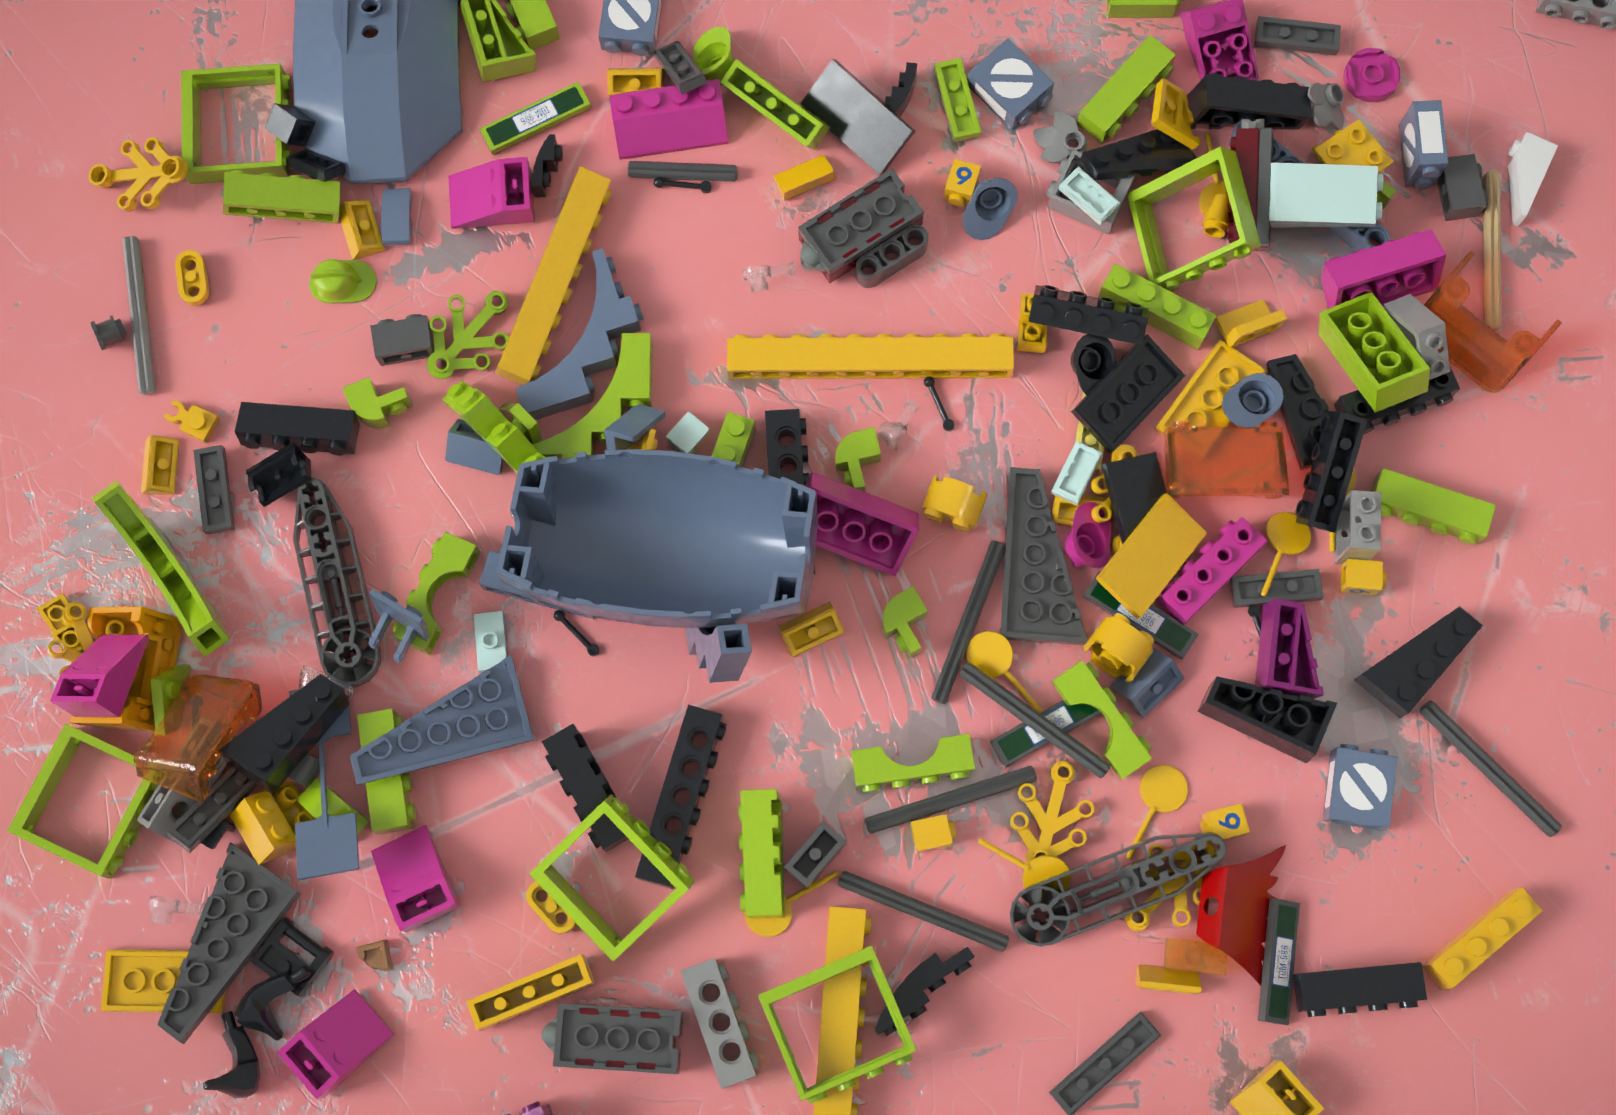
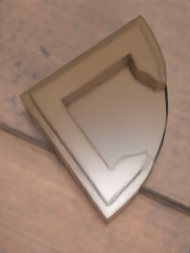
M387 940L356 947L359 957L370 967L383 971L393 970Z

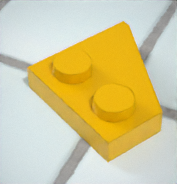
M1163 78L1156 84L1151 125L1194 150L1200 145L1201 141L1199 137L1192 134L1190 125L1194 123V118L1188 107L1189 102L1186 93Z

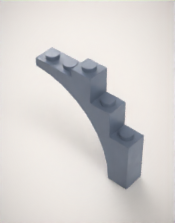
M603 248L592 252L596 268V297L593 312L584 334L572 351L556 367L538 379L516 388L521 406L534 420L593 402L590 393L594 392L595 388L590 374L616 367L615 356L619 355L615 339L622 337V333L641 331L639 321L644 318L639 303L633 305L631 296L624 297L620 281L614 283L611 274L616 273L612 257L606 258Z
M747 623L718 625L714 628H685L689 655H697L699 669L707 668L709 683L739 681L752 653Z

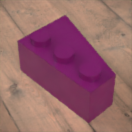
M1275 598L1263 605L1255 687L1268 690L1273 688L1282 690V693L1296 696L1305 695L1313 697L1312 699L1324 695L1323 687L1319 685L1317 676V660L1313 657L1310 644L1312 637L1304 603Z

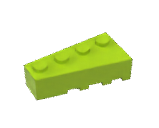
M777 789L740 790L741 803L738 806L739 821H742V833H739L740 851H743V863H740V881H744L745 893L740 894L741 911H746V916L749 919L784 918L782 797Z

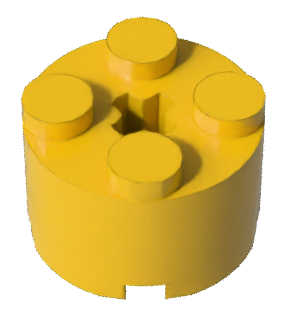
M933 475L921 509L925 511L924 514L927 519L942 524L944 519L952 522L954 529L969 533L970 529L976 528L988 494L982 491L979 496L973 493L975 487L945 476L942 481H939L938 475Z
M1116 613L1113 617H1105L1084 645V651L1086 653L1089 650L1092 653L1090 657L1092 663L1109 676L1117 679L1119 675L1126 677L1125 682H1131L1153 653L1152 644L1155 640L1149 633L1139 631L1130 625L1127 617Z

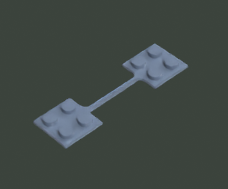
M337 684L338 686L344 689L346 696L349 700V688ZM298 690L289 691V697ZM350 705L317 742L319 748L322 814L318 819L295 823L298 880L359 870L356 813L331 816L328 813L326 791L325 742L332 737L351 734Z

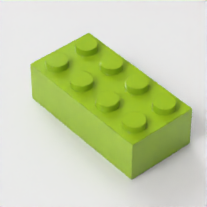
M1372 292L1320 312L1318 335L1374 412L1428 392L1429 366Z

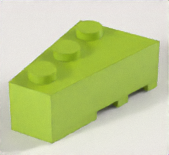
M461 0V13L482 82L536 71V53L527 46L519 30L513 27L507 19V14L496 0Z

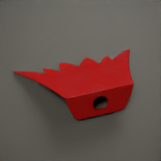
M1286 845L1258 859L1235 865H1227L1215 869L1202 877L1196 935L1204 942L1220 949L1234 959L1260 986L1263 971L1261 961H1264L1265 950L1262 943L1266 940V917L1268 916L1269 898H1275L1267 890L1272 888L1278 880V877L1270 875V873L1281 859ZM1210 897H1214L1218 901V910L1214 915H1208Z

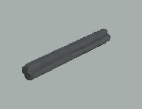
M629 161L628 175L634 178L661 177L663 179L734 182L737 180L738 168L736 165Z

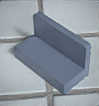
M641 404L632 407L604 429L607 450L628 449L665 417V411Z
M457 419L448 431L445 460L450 463L499 475L502 471L503 459L464 420Z
M1153 648V653L1133 681L1125 682L1126 677L1121 675L1111 687L1115 692L1128 700L1136 714L1144 718L1184 679V676L1173 659Z

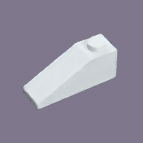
M1528 132L1525 133L1520 141L1515 139L1508 152V155L1512 156L1508 165L1512 225L1516 227L1527 216L1558 145Z

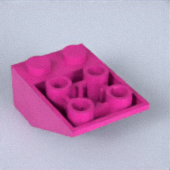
M1221 0L1180 12L1185 38L1201 80L1206 74L1218 73L1224 77L1234 78L1243 76L1247 77L1248 80L1259 79L1243 0Z
M527 157L498 159L448 176L452 229L535 222L534 198L531 187L532 169Z
M101 635L61 673L50 701L74 717H120L149 636Z
M426 825L371 850L388 905L400 931L408 933L462 907Z
M354 989L298 1032L277 1054L316 1099H325L383 1046L394 1033L357 990Z

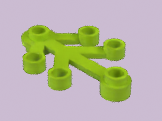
M490 292L486 297L485 307L465 330L463 319L465 299L461 295H453L449 298L448 308L452 313L454 342L447 350L445 349L443 333L446 330L447 322L444 317L439 315L431 318L429 327L433 332L434 353L427 360V370L434 378L446 379L453 374L454 370L476 369L478 371H485L489 368L490 358L485 353H479L474 358H456L464 349H505L509 338L503 332H497L493 336L474 337L494 314H502L507 309L508 298L503 292ZM494 297H499L502 300V304L494 306L491 300ZM454 299H458L462 302V306L456 309L452 307L451 302ZM435 320H440L444 326L438 330L432 324ZM496 337H503L505 344L498 346L495 343ZM483 357L486 359L487 365L480 367L477 365L476 360ZM444 360L447 366L444 369H438L436 362Z

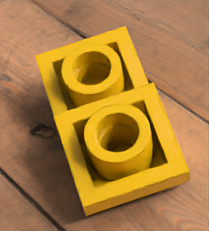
M1021 293L1017 351L1045 353L1047 325L1028 322L1034 294Z
M63 592L36 609L53 632L51 633L52 637L63 640L68 648L79 652L82 650L74 628L66 626L62 621L63 609L67 604L71 603ZM75 609L70 610V614L73 617L79 616Z

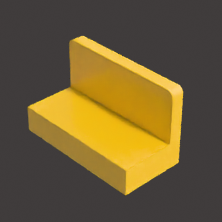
M1259 300L1219 315L1215 322L1229 348L1278 330L1288 318L1283 309L1271 313L1265 301Z

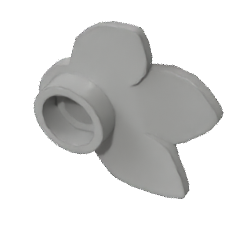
M1315 83L1311 85L1308 89V97L1314 103L1312 117L1315 124L1323 128L1331 123L1337 130H1341L1344 124V115L1340 108V104L1344 102L1342 88L1337 83H1326L1323 85Z
M1061 111L1055 112L1053 126L1042 127L1033 131L1037 144L1045 148L1041 159L1050 163H1059L1064 157H1070L1072 150L1083 154L1087 147V139L1078 131L1076 120ZM1075 142L1078 146L1072 148L1068 146V143Z

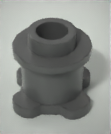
M113 315L110 316L109 320L98 324L95 321L90 322L102 350L106 349L105 345L118 340L123 342L122 336L127 334L121 319L114 320Z

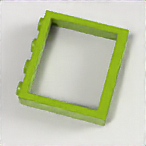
M280 63L181 71L182 158L188 165V172L185 178L190 184L224 182V172L241 170L247 172V174L254 175L273 173L278 177H289L286 158L292 155L291 150H288V144L277 137L276 161L201 166L200 90L275 84V103L291 106L287 90H291V78L289 74L285 73Z
M1220 146L1127 193L1148 279L1170 292L1180 287L1179 284L1202 278L1203 273L1209 270H1219L1226 267L1227 262L1233 259L1248 257L1251 255V251L1261 247L1236 151ZM1222 171L1240 239L1169 272L1152 205Z
M65 723L7 832L101 877L111 879L118 867H122L124 862L123 856L127 848H130L137 839V829L140 825L137 818L167 771ZM81 741L146 771L99 863L93 862L33 833L36 824Z
M611 794L529 874L614 962L683 896L695 881L686 871L688 868L681 863L678 864L670 856V849L664 843L657 842L649 834L650 829L643 821L636 820L628 812L629 807L625 802L622 804ZM603 814L626 835L676 888L624 939L605 922L552 866Z
M872 946L758 995L801 1101L808 1099L809 1103L812 1104L827 1097L826 1090L836 1086L840 1092L856 1085L854 1078L863 1074L866 1075L867 1079L884 1072L883 1065L894 1061L897 1067L912 1060L911 1053L917 1051ZM868 962L903 1046L807 1088L772 1004Z

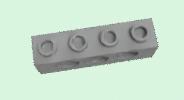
M1538 0L1536 12L1545 14L1547 17L1565 18L1578 24L1588 23L1607 30L1616 29V0Z
M201 717L140 813L137 821L149 830L173 841L167 836L166 831L221 778L222 771L227 763L219 749L236 736ZM211 751L210 757L204 760L205 755ZM195 776L194 782L188 786L189 780ZM179 802L177 809L171 812L172 807Z
M713 958L681 970L721 1089L756 1077V1069L761 1067L755 1050L749 1052L745 1040L750 1039L745 1022H738L735 1011L740 1009L734 991L728 993L725 981L730 979L724 962L718 964L717 959ZM710 984H715L720 989V996L714 1002L706 1001L703 996L705 987ZM720 1013H725L730 1018V1026L725 1031L716 1030L713 1024L714 1018ZM731 1042L738 1044L741 1050L739 1058L735 1061H729L724 1056V1048Z

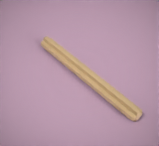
M1487 171L1483 176V189L1488 194V204L1483 210L1484 328L1486 331H1499L1502 327L1500 173L1498 171Z

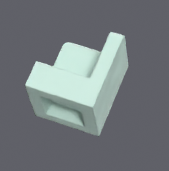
M688 411L666 435L668 445L676 452L697 454L695 447L709 433V428Z

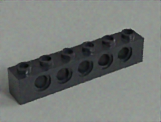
M799 409L765 411L768 474L778 479L785 477L805 486L809 473H803V463L808 462L807 445H802L801 435H807L806 418H800ZM785 436H790L795 440L790 446H783L779 441ZM785 464H793L796 470L791 474H785L781 471V468Z
M689 704L649 833L657 842L660 841L673 850V859L678 864H680L682 855H688L692 843V837H688L691 825L697 826L701 809L697 808L700 796L705 798L710 780L706 779L708 769H714L718 758V752L714 751L717 740H723L727 724L723 723L724 718L722 714ZM697 734L708 736V743L702 748H697L692 744L693 738ZM689 762H696L700 765L699 772L694 776L684 774V767ZM681 790H687L691 793V799L685 805H679L675 802V796ZM675 818L682 821V828L678 833L671 834L667 832L666 825L668 821ZM642 853L635 877L638 880L672 889L673 885Z

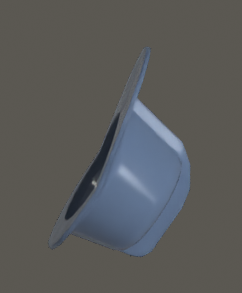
M996 177L985 179L978 183L962 217L963 227L968 235L978 240L990 239L1002 229L1018 200V192L1014 184L1006 179Z
M1263 373L1251 374L1229 389L1224 395L1222 401L1223 411L1227 418L1235 425L1243 428H1253L1260 425L1280 408L1284 397L1283 391L1278 381L1270 375Z

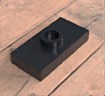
M308 149L286 158V167L324 182L346 173L345 164Z

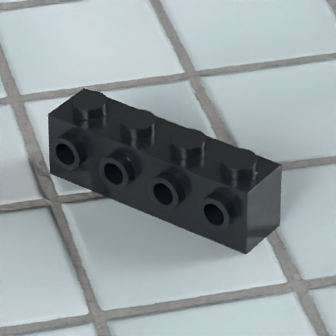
M1036 285L1028 322L1142 345L1149 317L1148 308H1144V306L1137 303L1125 304L1116 302L1108 297L1096 298L1087 296V294L1079 291L1067 292L1050 285Z
M1450 367V372L1429 380L1428 392L1378 412H1374L1359 390L1340 396L1335 402L1334 407L1336 411L1368 419L1364 434L1374 430L1375 425L1384 423V426L1394 424L1401 419L1400 416L1408 413L1411 416H1416L1425 412L1427 406L1435 403L1437 407L1446 405L1454 400L1453 396L1459 391L1460 387Z
M241 402L235 434L240 444L250 449L267 447L279 451L294 442L305 453H316L318 451L342 456L355 453L360 423L354 410Z
M1328 411L1327 415L1323 417L1320 423L1321 436L1319 443L1314 446L1312 451L1313 464L1310 472L1306 474L1303 483L1305 488L1304 495L1296 506L1295 515L1297 519L1295 523L1335 533L1368 419L1339 411Z
M1421 962L1293 975L1298 1012L1307 1011L1308 1017L1326 1016V1009L1338 1008V1014L1357 1013L1356 1006L1368 1005L1369 1011L1388 1010L1387 1003H1399V1009L1418 1007L1417 1001L1427 1000Z

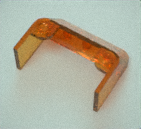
M1470 251L1425 302L1424 306L1445 322L1449 362L1485 391L1497 393L1507 386L1562 322L1557 319L1540 338H1537L1528 331H1518L1506 341L1462 306L1469 296L1470 288L1468 283L1459 274L1475 255V253Z

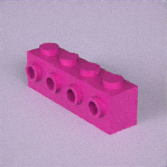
M1243 517L1236 523L1230 520L1219 531L1223 536L1216 543L1211 539L1199 551L1202 556L1196 562L1192 559L1188 561L1179 571L1182 576L1176 582L1171 579L1162 590V596L1157 603L1183 625L1268 541Z

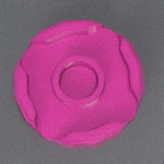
M1366 48L1357 51L1348 61L1344 70V83L1348 91L1355 98L1365 102H1379L1387 99L1394 93L1400 81V67L1396 59L1392 56L1389 57L1384 53L1385 51L1378 48Z

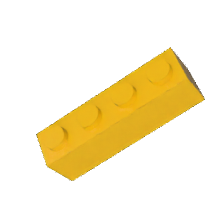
M1523 887L1511 889L1426 961L1422 967L1441 990L1452 989L1543 910Z
M579 954L467 1000L466 1003L476 1030L483 1031L593 986L596 983L586 956Z

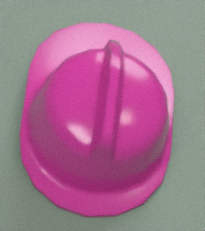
M1095 502L1083 503L1076 509L1072 531L1065 540L1066 552L1075 567L1089 566L1091 568H1101L1109 561L1111 521L1109 519L1108 521L1097 523L1093 520L1091 516L1092 509L1099 505ZM1099 509V516L1104 518L1103 510Z

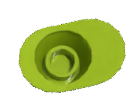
M725 27L711 28L694 45L693 61L702 71L706 80L719 79V82H721L735 61L731 51V35Z
M328 259L322 261L314 269L310 276L309 286L313 296L321 302L354 303L370 297L375 290L377 280L373 269L363 261Z

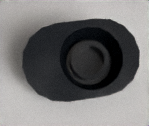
M1090 334L1082 336L1071 355L1072 369L1077 375L1082 391L1086 395L1117 364L1111 341L1108 338Z

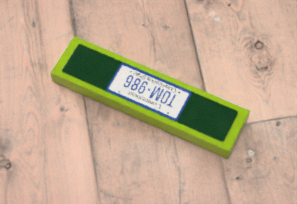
M578 81L479 129L492 155L591 109V104Z

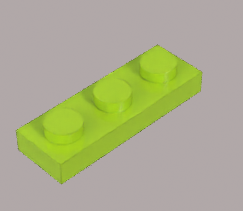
M957 58L934 63V71L953 142L981 137V129L962 59Z

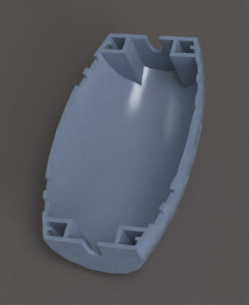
M604 450L605 454L587 455L586 452L576 453V457L558 459L557 456L519 465L510 506L515 526L514 530L512 526H506L496 571L501 582L534 598L570 611L606 620L654 627L714 628L718 625L767 622L805 612L810 597L816 555L817 496L815 490L785 477L778 479L767 475L765 470L756 467L754 470L738 466L737 462L676 451Z

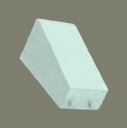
M1271 163L1270 226L1271 228L1376 227V220H1382V202H1377V191H1383V174H1378V166Z

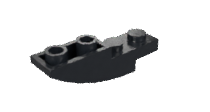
M966 947L943 963L937 954L934 953L905 978L893 993L903 1018L909 1015L913 1020L927 1011L925 1004L930 1000L924 992L925 989L928 988L932 993L946 984L944 977L954 971L956 976L972 967L969 961L974 958V955L969 947ZM885 1006L875 1031L877 1035L884 1032L887 1037L897 1029L887 1006Z

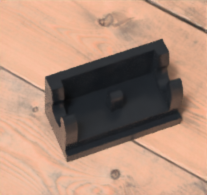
M292 442L246 470L250 492L257 490L259 503L266 507L312 479L311 460Z

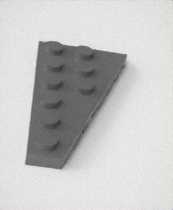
M1011 467L1000 634L1006 637L1007 640L1085 645L1088 639L1084 632L1081 614L1074 597L1073 586L1062 547L1059 544L1056 533L1057 529L1048 505L1049 501L1040 469Z
M231 842L226 851L228 854L223 867H220L216 879L218 880L212 895L207 898L190 941L192 945L186 959H183L180 966L181 973L175 988L171 989L157 1024L182 1044L186 1043L301 895V893L263 865H258L256 860Z

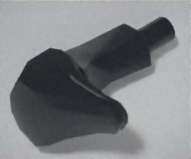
M303 965L294 972L287 970L254 985L244 994L235 1010L234 1015L237 1022L243 1027L266 1033L276 1041L283 1038V1032L276 1023L270 1004L275 997L296 989L299 982L311 975L309 968Z
M233 1011L223 1013L221 1019L225 1028L222 1037L232 1054V1069L218 1078L205 1081L203 1088L204 1090H217L235 1099L247 1098L256 1094L260 1080L259 1061L244 1027H237Z

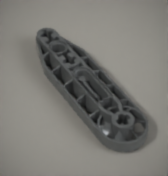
M312 478L298 487L293 542L322 668L325 674L335 683L346 687H358L369 682L377 674L381 664L380 644L375 649L369 645L364 650L359 647L360 643L366 638H371L366 631L361 629L370 627L373 634L376 627L353 528L328 487L321 480ZM315 489L318 490V491H316L315 494H314V495H315V500H316V502L318 503V505H316V503H315V502L312 500V498L310 497V496L313 495V490H315ZM332 503L334 504L338 512H334ZM318 516H326L325 522L322 525L314 526L315 519ZM343 519L348 529L349 538L340 539L336 521ZM301 529H306L310 547L301 550L300 533ZM322 536H324L325 540L330 544L329 546H327L326 552L322 551L325 549V542L321 538ZM351 545L356 565L346 567L342 548ZM312 556L316 575L307 578L303 557ZM358 572L362 592L353 594L348 575ZM338 578L341 581L348 615L343 614L342 608L344 604L340 595ZM327 581L330 582V587L332 588L333 597L335 601V609H338L339 617L336 618L333 611ZM318 583L322 602L313 605L309 584ZM364 599L368 620L359 622L355 602ZM324 610L328 630L319 632L315 612ZM347 625H350V627H351V628H342V627L347 626ZM346 634L349 635V641H348V642H345V641H344V636H343V635H346ZM328 638V639L324 642V645H322L321 639ZM353 652L356 655L352 657V662L349 663L346 659L350 658V653ZM367 659L374 661V664H366Z
M1204 832L1154 836L1030 885L1020 891L1011 906L1010 919L1012 928L1018 937L1028 944L1040 947L1055 944L1181 894L1223 859L1226 854V844L1222 837L1216 833ZM1195 837L1180 844L1176 842L1177 838ZM1172 839L1174 846L1149 856L1145 844L1155 840ZM1208 840L1213 844L1218 843V847L1214 849V855L1211 856L1208 852L1198 854L1202 859L1197 862L1196 855L1190 848L1195 845L1196 850L1200 851L1206 848L1205 842ZM1142 846L1145 858L1120 867L1116 856ZM1180 851H1185L1190 855V862L1185 867H1177L1173 861L1175 854ZM1166 856L1168 864L1173 869L1171 873H1168L1166 867L1160 869L1156 878H1153L1151 874H1145L1149 870L1148 865L1150 863H1154L1156 867L1164 865L1165 863L1162 858ZM1114 858L1117 869L1092 878L1088 867ZM1205 867L1193 878H1191L1190 872ZM1082 869L1086 870L1089 880L1064 889L1060 878ZM1185 874L1187 875L1188 882L1178 890L1165 895L1161 884ZM1116 876L1120 880L1119 882L1115 880L1110 884L1090 890L1089 894L1081 897L1076 893ZM1057 880L1061 891L1044 884ZM1158 885L1162 894L1161 897L1138 906L1136 905L1132 895ZM1120 886L1123 887L1124 891L1084 907L1081 905L1080 901L1091 897L1095 899L1100 895L1120 889ZM1042 889H1045L1044 901L1041 900ZM1072 895L1077 909L1070 911L1069 904L1065 899L1066 896ZM1020 897L1030 904L1028 908L1019 901ZM1130 897L1133 908L1108 917L1104 906ZM1036 908H1040L1042 912L1048 911L1049 916L1045 915V922L1032 918V915H1035ZM1099 908L1102 909L1105 919L1080 928L1076 917ZM1027 918L1028 923L1016 927V922ZM1073 919L1077 930L1065 934L1069 928L1070 920ZM1037 930H1040L1039 941H1035Z

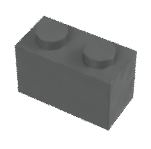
M1475 154L1448 157V165L1437 179L1445 221L1479 217L1488 204V194L1482 188L1481 183L1482 168L1477 163Z
M412 314L407 316L406 319L397 321L384 319L379 321L378 324L370 325L374 354L380 366L429 358L434 353L433 332L430 330V321L427 315Z
M823 821L784 866V869L808 890L846 846L847 840Z

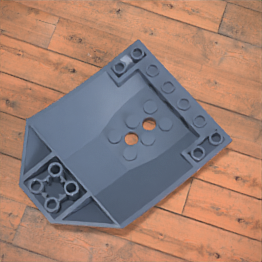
M295 0L293 41L294 107L316 121L306 148L345 164L346 173L341 176L351 184L407 181L463 132L459 78V0ZM370 6L377 7L373 12H365ZM374 28L378 30V34L373 38L363 36L367 29Z

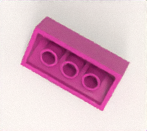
M719 79L707 80L706 84L684 94H681L674 85L609 95L620 160L729 144Z
M1433 230L1415 232L1408 237L1395 241L1389 240L1382 245L1369 249H1360L1353 254L1334 257L1324 262L1321 281L1327 308L1329 309L1369 292H1372L1381 305L1384 306L1385 303L1409 294L1415 297L1437 290L1446 253Z
M812 471L805 486L815 490L817 496L816 546L896 576L920 529L919 513Z

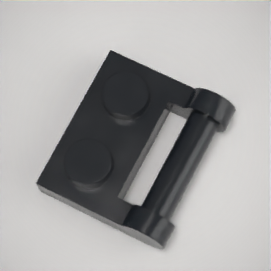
M284 917L252 958L251 962L271 977L287 970L294 972L303 965H306L311 975L299 982L298 987L291 991L296 996L301 997L323 966L331 959L334 951L327 946L323 948L294 927L293 921ZM286 935L315 957L311 965L280 943L283 936Z

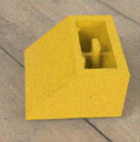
M293 781L282 784L273 795L265 790L244 798L230 814L232 821L258 865L281 857L296 848L295 823L315 820L298 802L297 799L300 793Z
M1273 1060L1229 1101L1240 1115H1318L1324 1110L1322 1105L1281 1060Z

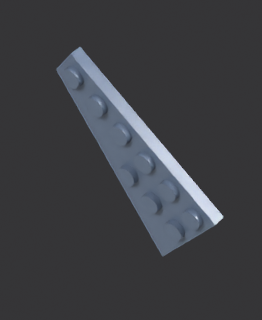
M512 656L506 657L495 666L482 672L479 676L399 724L396 728L351 754L350 760L357 786L533 741Z

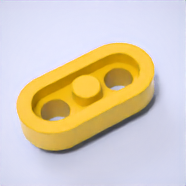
M185 250L175 260L178 292L186 304L199 306L209 297L206 263L198 252ZM191 264H196L193 270H188ZM194 290H199L198 295L192 296Z
M537 882L532 883L527 889L526 900L535 913L553 932L565 934L573 930L576 926L573 919L549 894L546 901L539 902L538 894L545 890ZM561 913H565L568 917L565 924H559L557 921V917Z

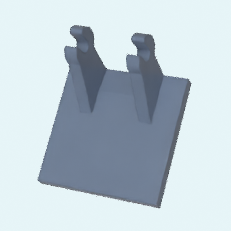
M371 589L369 596L376 612L381 615V618L368 644L373 649L377 648L392 620L399 622L407 627V630L393 659L395 662L401 663L416 636L425 641L430 637L426 623L422 618L423 614L412 606L408 605L404 608L397 603L398 600L386 591H382L380 594Z

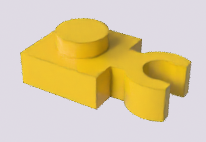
M173 400L171 404L179 409L178 414L170 416L165 413L164 417L172 424H181L179 427L181 432L207 444L220 418L193 404L189 411H187L181 402Z

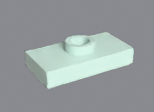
M1079 166L1058 188L1099 225L1120 205L1116 198Z
M1076 441L1051 490V494L1078 505L1103 453Z
M503 611L474 614L479 673L490 669L508 657Z

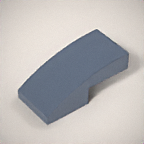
M411 188L383 189L381 207V237L383 245L411 244Z

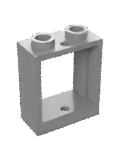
M1072 150L1069 159L1064 157L1057 171V173L1061 174L1058 181H1052L1048 188L1046 196L1050 199L1047 208L1109 234L1135 176L1129 174L1128 178L1099 180L1116 188L1113 197L1120 202L1119 207L1099 225L1075 203L1062 198V192L1058 189L1059 185L1078 166L1092 177L1080 161L1082 153Z
M1411 294L1385 303L1384 307L1387 313L1429 366V380L1450 372L1445 322Z
M1351 490L1345 497L1335 530L1334 564L1342 565L1347 559L1370 560L1381 550V492ZM1345 531L1347 533V537H1343L1341 535V532Z

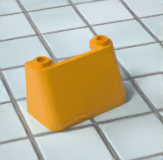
M142 606L90 607L87 627L93 638L98 639L101 635H106L105 628L107 624L112 620H118L124 625L123 635H148L149 639L120 717H74L71 715L70 723L94 727L155 731L150 679L176 666L181 638L180 622L174 616ZM111 626L109 628V630L114 634H118L120 632V629L117 626Z

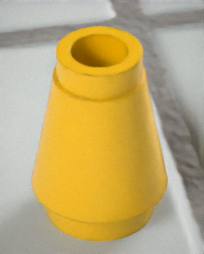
M1217 194L1202 222L1203 232L1212 238H1222L1228 232V223H1230L1229 197L1225 194Z

